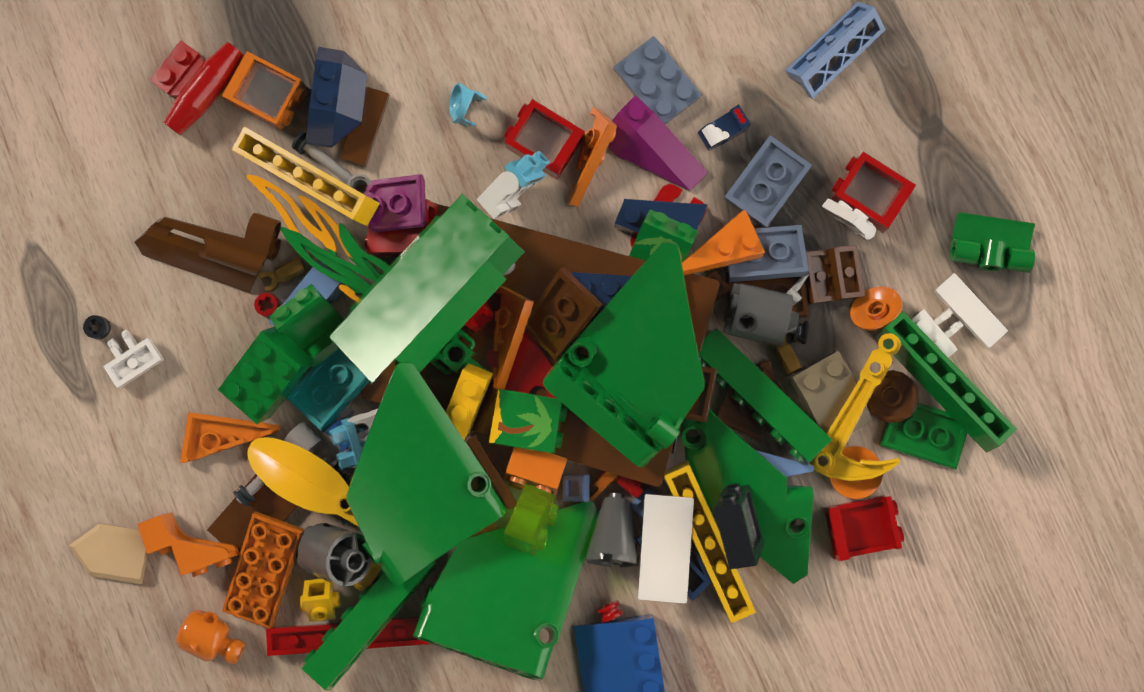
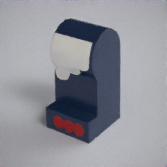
M738 104L730 109L728 113L701 128L697 133L707 150L710 151L748 131L751 123Z

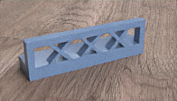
M857 2L785 70L789 78L801 83L808 97L812 99L816 97L886 30L875 7ZM872 21L875 29L868 35H865L866 26ZM856 38L854 48L850 52H846L848 42ZM838 56L836 66L828 69L830 59ZM816 73H820L818 83L812 87L808 80Z

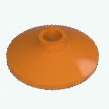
M874 287L864 291V297L856 298L850 310L851 319L858 328L866 331H876L885 328L901 313L902 299L898 292L890 287Z
M861 446L846 447L842 453L844 456L859 462L861 459L880 461L875 453ZM883 475L872 479L856 481L829 478L833 487L841 495L852 499H861L870 496L878 489Z

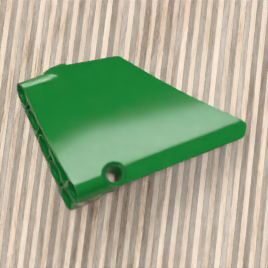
M675 242L661 243L579 335L572 346L543 379V385L554 397L632 463L642 468L662 448L666 449L674 442L680 433L678 429L705 387L689 307L680 248ZM578 347L586 348L589 354L580 353Z
M411 363L397 364L380 402L346 494L347 503L365 540V543L362 544L363 548L373 562L379 565L393 587L404 583L464 540L502 518L508 511L491 486L490 478L415 366ZM478 476L480 486L473 491L471 481L474 477Z
M591 500L589 502H581L470 537L458 544L435 584L429 585L421 605L423 610L413 636L532 680H543L553 646L559 640L599 514L594 502ZM542 628L549 633L547 643H543L539 638V632Z

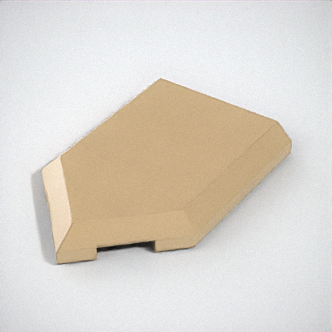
M99 523L68 545L89 576L136 584L143 583L148 554L139 529Z

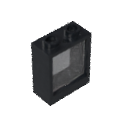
M739 483L730 484L722 490L713 508L729 569L757 566L764 547V541L749 485L741 486Z

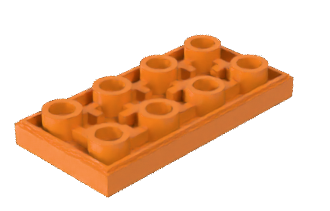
M256 511L252 514L222 609L223 612L266 628L274 627L297 557L298 546L303 536V528Z

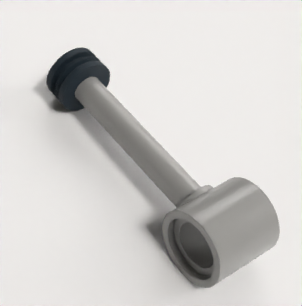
M301 132L293 141L292 148L299 154L308 153L352 188L357 190L360 185H369L371 183L370 178L366 175L356 174L352 176L317 147L306 144V132Z
M301 422L294 427L284 439L310 452H313L322 442L319 436L305 422ZM257 476L246 488L240 485V490L237 489L238 492L234 491L233 494L237 497V501L240 504L249 507V502L251 503V500L253 502L256 500L253 495L265 483Z

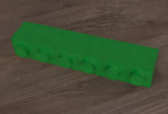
M904 311L875 336L879 340L882 335L891 333L900 339L901 348L893 356L986 453L1000 447L1017 430ZM885 340L884 347L891 349L894 346L893 340Z
M717 328L704 339L699 355L701 366L717 369L715 382L723 389L727 386L734 393L731 397L741 407L746 405L753 412L751 417L759 425L762 426L765 423L772 430L770 433L772 438L780 445L785 443L791 449L790 455L798 463L801 464L804 461L808 465L830 444L832 439Z
M433 561L396 587H393L381 569L377 574V582L372 587L370 585L361 592L358 597L360 599L358 604L354 608L350 606L340 618L342 622L336 629L332 627L323 636L322 641L324 643L318 650L313 649L303 660L305 665L301 669L325 691H331L438 565Z

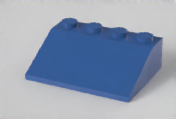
M652 614L615 619L605 623L595 622L574 626L583 692H665Z

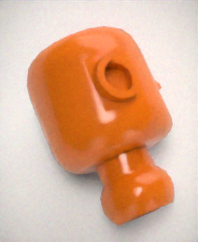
M192 611L182 623L176 637V643L180 649L206 662L214 660L220 655L227 663L236 664L246 647L242 640L229 638V625L219 619L217 614L209 611Z

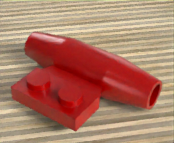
M180 40L149 79L169 96L176 97L163 123L181 136L205 114L228 85L244 56L243 53L229 42H226L204 61L197 51Z

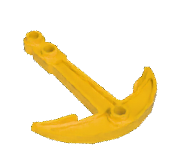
M887 333L880 337L878 349L872 351L860 373L858 383L827 432L832 441L809 463V465L814 466L815 471L831 478L856 481L878 477L901 463L899 458L882 461L861 459L859 462L842 454L875 387L881 384L893 362L892 355L896 354L901 348V341L896 335ZM892 339L894 346L891 349H886L884 347L885 340ZM875 362L879 363L881 367L877 373L871 370V365ZM821 456L827 457L828 464L826 466L819 463Z

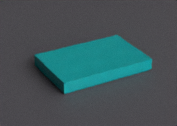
M339 348L315 368H312L286 398L318 429L325 432L370 380Z

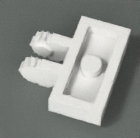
M829 198L822 205L831 216L846 225L852 232L859 234L867 240L874 237L876 233L875 226L867 220L868 217L860 210L855 208L852 211L853 209L845 202L840 200L836 203Z
M950 308L934 320L924 309L921 310L911 320L947 357H950L958 349L950 341L949 337L961 329L963 324L960 321L955 322L949 329L943 332L938 325L951 317L953 312Z
M127 329L121 332V335L129 350L124 353L119 343L112 338L107 344L115 359L103 366L116 388L119 389L164 361L151 338H146L142 342L137 343Z

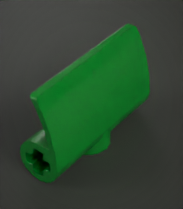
M959 212L956 215L952 234L950 260L979 265L980 269L986 271L1006 269L1030 273L1035 263V251L1030 249L1035 224Z

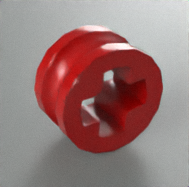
M270 293L260 294L254 302L255 310L264 317L272 315L280 306L278 298ZM271 298L270 303L273 304V308L263 312L262 302H267Z
M618 600L597 609L598 614L601 613L603 616L601 619L602 623L613 620L624 613L623 610L618 608L620 604Z

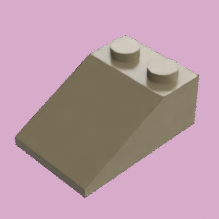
M839 351L828 355L788 378L810 418L826 434L857 384ZM867 405L853 432L873 421Z

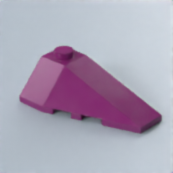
M636 95L612 120L617 125L616 135L607 148L618 158L634 163L643 170L657 174L664 180L689 192L708 174L706 169L660 118Z

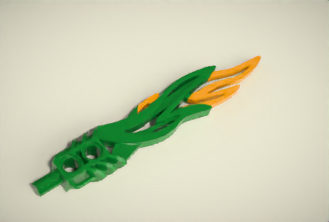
M246 176L282 216L288 229L281 227L280 230L291 246L319 272L345 284L339 285V288L353 300L357 301L360 297L356 294H364L371 286L358 274L372 281H376L381 276L369 261L383 271L390 266L384 261L367 254L344 224L339 223L338 225L321 207L302 195L298 196L322 231L317 229L306 218L294 199L284 190L258 176ZM267 188L279 193L290 204L300 222L326 246L329 252L316 246L301 234L285 207ZM318 212L331 226L345 253L356 265L337 257L335 240L324 225ZM308 251L340 275L333 273L325 267H323L322 265H320L316 260L313 259V257L308 253ZM462 329L430 361L445 375H451L453 372L460 374L468 364L486 370L473 359L476 355L473 351L475 341ZM460 336L468 341L470 345L467 346L460 340ZM459 347L463 352V356L458 362H453L450 358V352L453 348ZM438 360L444 362L450 369L447 370Z

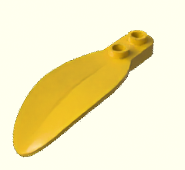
M263 437L251 442L247 451L249 463L257 476L272 491L299 507L323 514H337L358 526L350 507L345 509L342 506V501L346 498L349 486L345 479L327 462L298 445L280 439Z

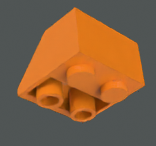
M514 447L506 470V481H509V486L524 490L527 487L535 490L534 494L549 499L550 495L556 496L567 458L548 452Z

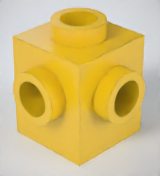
M322 578L304 580L300 606L302 612L306 611L309 622L336 619V609L341 606L340 592L335 591L332 582Z

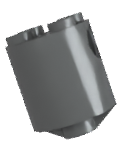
M742 283L733 284L730 295L732 299L730 307L727 306L725 311L723 333L778 347L782 345L786 333H795L799 321V313L792 311V295Z
M320 523L306 527L298 546L297 563L309 574L343 587L352 586L361 581L369 572L372 559L362 546L365 543L363 535L329 523Z

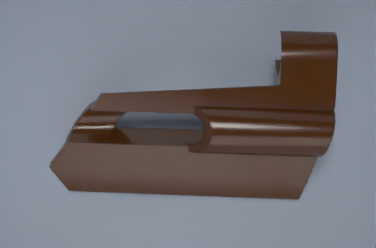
M253 213L243 238L164 216L155 221L144 234L137 238L135 244L143 256L250 293L266 259L273 261L278 255L281 246V239L278 238L281 221L259 213ZM175 229L196 236L198 238L204 239L205 244L174 234L170 231Z

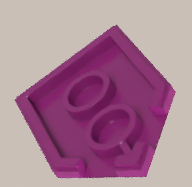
M422 174L372 180L367 186V191L364 194L380 203L368 224L371 230L374 232H384L425 226V180Z

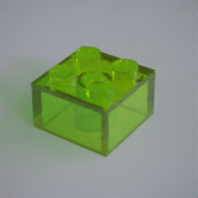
M526 483L504 532L506 545L532 556H536L538 550L543 551L549 537L547 536L548 526H554L559 514V505H556V495Z

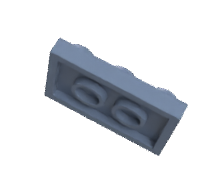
M655 36L651 37L616 64L613 69L633 95L641 99L665 125L702 96Z
M770 135L725 195L724 199L741 212L746 210L752 220L766 228L812 165Z
M802 225L755 228L765 251L762 258L727 265L729 282L808 276L809 268Z

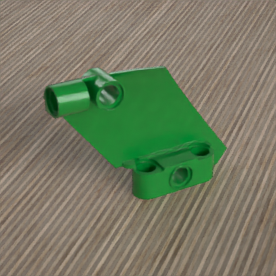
M709 409L707 423L684 418L681 423V440L684 444L686 461L688 460L712 515L716 518L713 508L726 486L739 483L741 486L749 485L764 541L760 557L793 584L806 577L809 564L813 487L787 486V476L738 436L711 409ZM691 429L700 432L696 437H689L686 433ZM797 519L803 521L798 526H793L790 524L792 521Z

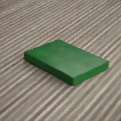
M918 403L917 409L909 418L902 422L885 423L879 446L957 470L967 432L947 411Z

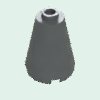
M610 493L609 497L603 499L585 555L587 563L605 567L620 565V568L638 566L639 558L630 500L625 499L624 494Z

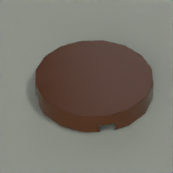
M887 371L881 384L875 387L867 403V408L880 421L887 423L902 422L909 418L917 409L919 401L918 388L913 380L903 372Z

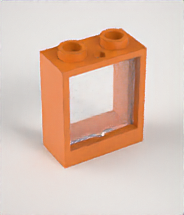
M247 51L222 97L228 103L282 131L285 125L288 126L294 117L293 111L297 103L300 104L304 100L307 86L300 78Z

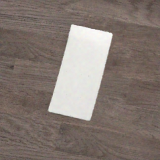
M645 495L638 590L639 600L687 603L693 498Z

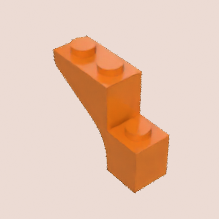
M173 512L159 515L137 524L147 554L158 552L159 556L173 551L181 576L192 573L193 577L209 572L208 566L215 564L216 568L223 567L232 563V557L240 555L236 545L194 538L187 535L177 524Z

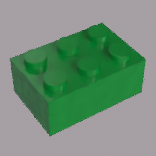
M274 326L259 333L218 390L257 425L273 416L315 360L285 333H279Z

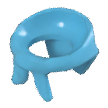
M462 83L455 84L451 92L449 104L452 122L454 124L459 123L465 127L469 125L475 127L476 123L468 121L463 117L472 99L480 102L487 100V97L478 91L469 89Z

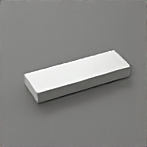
M955 273L950 275L933 291L986 349L990 348L1008 332L1003 324Z

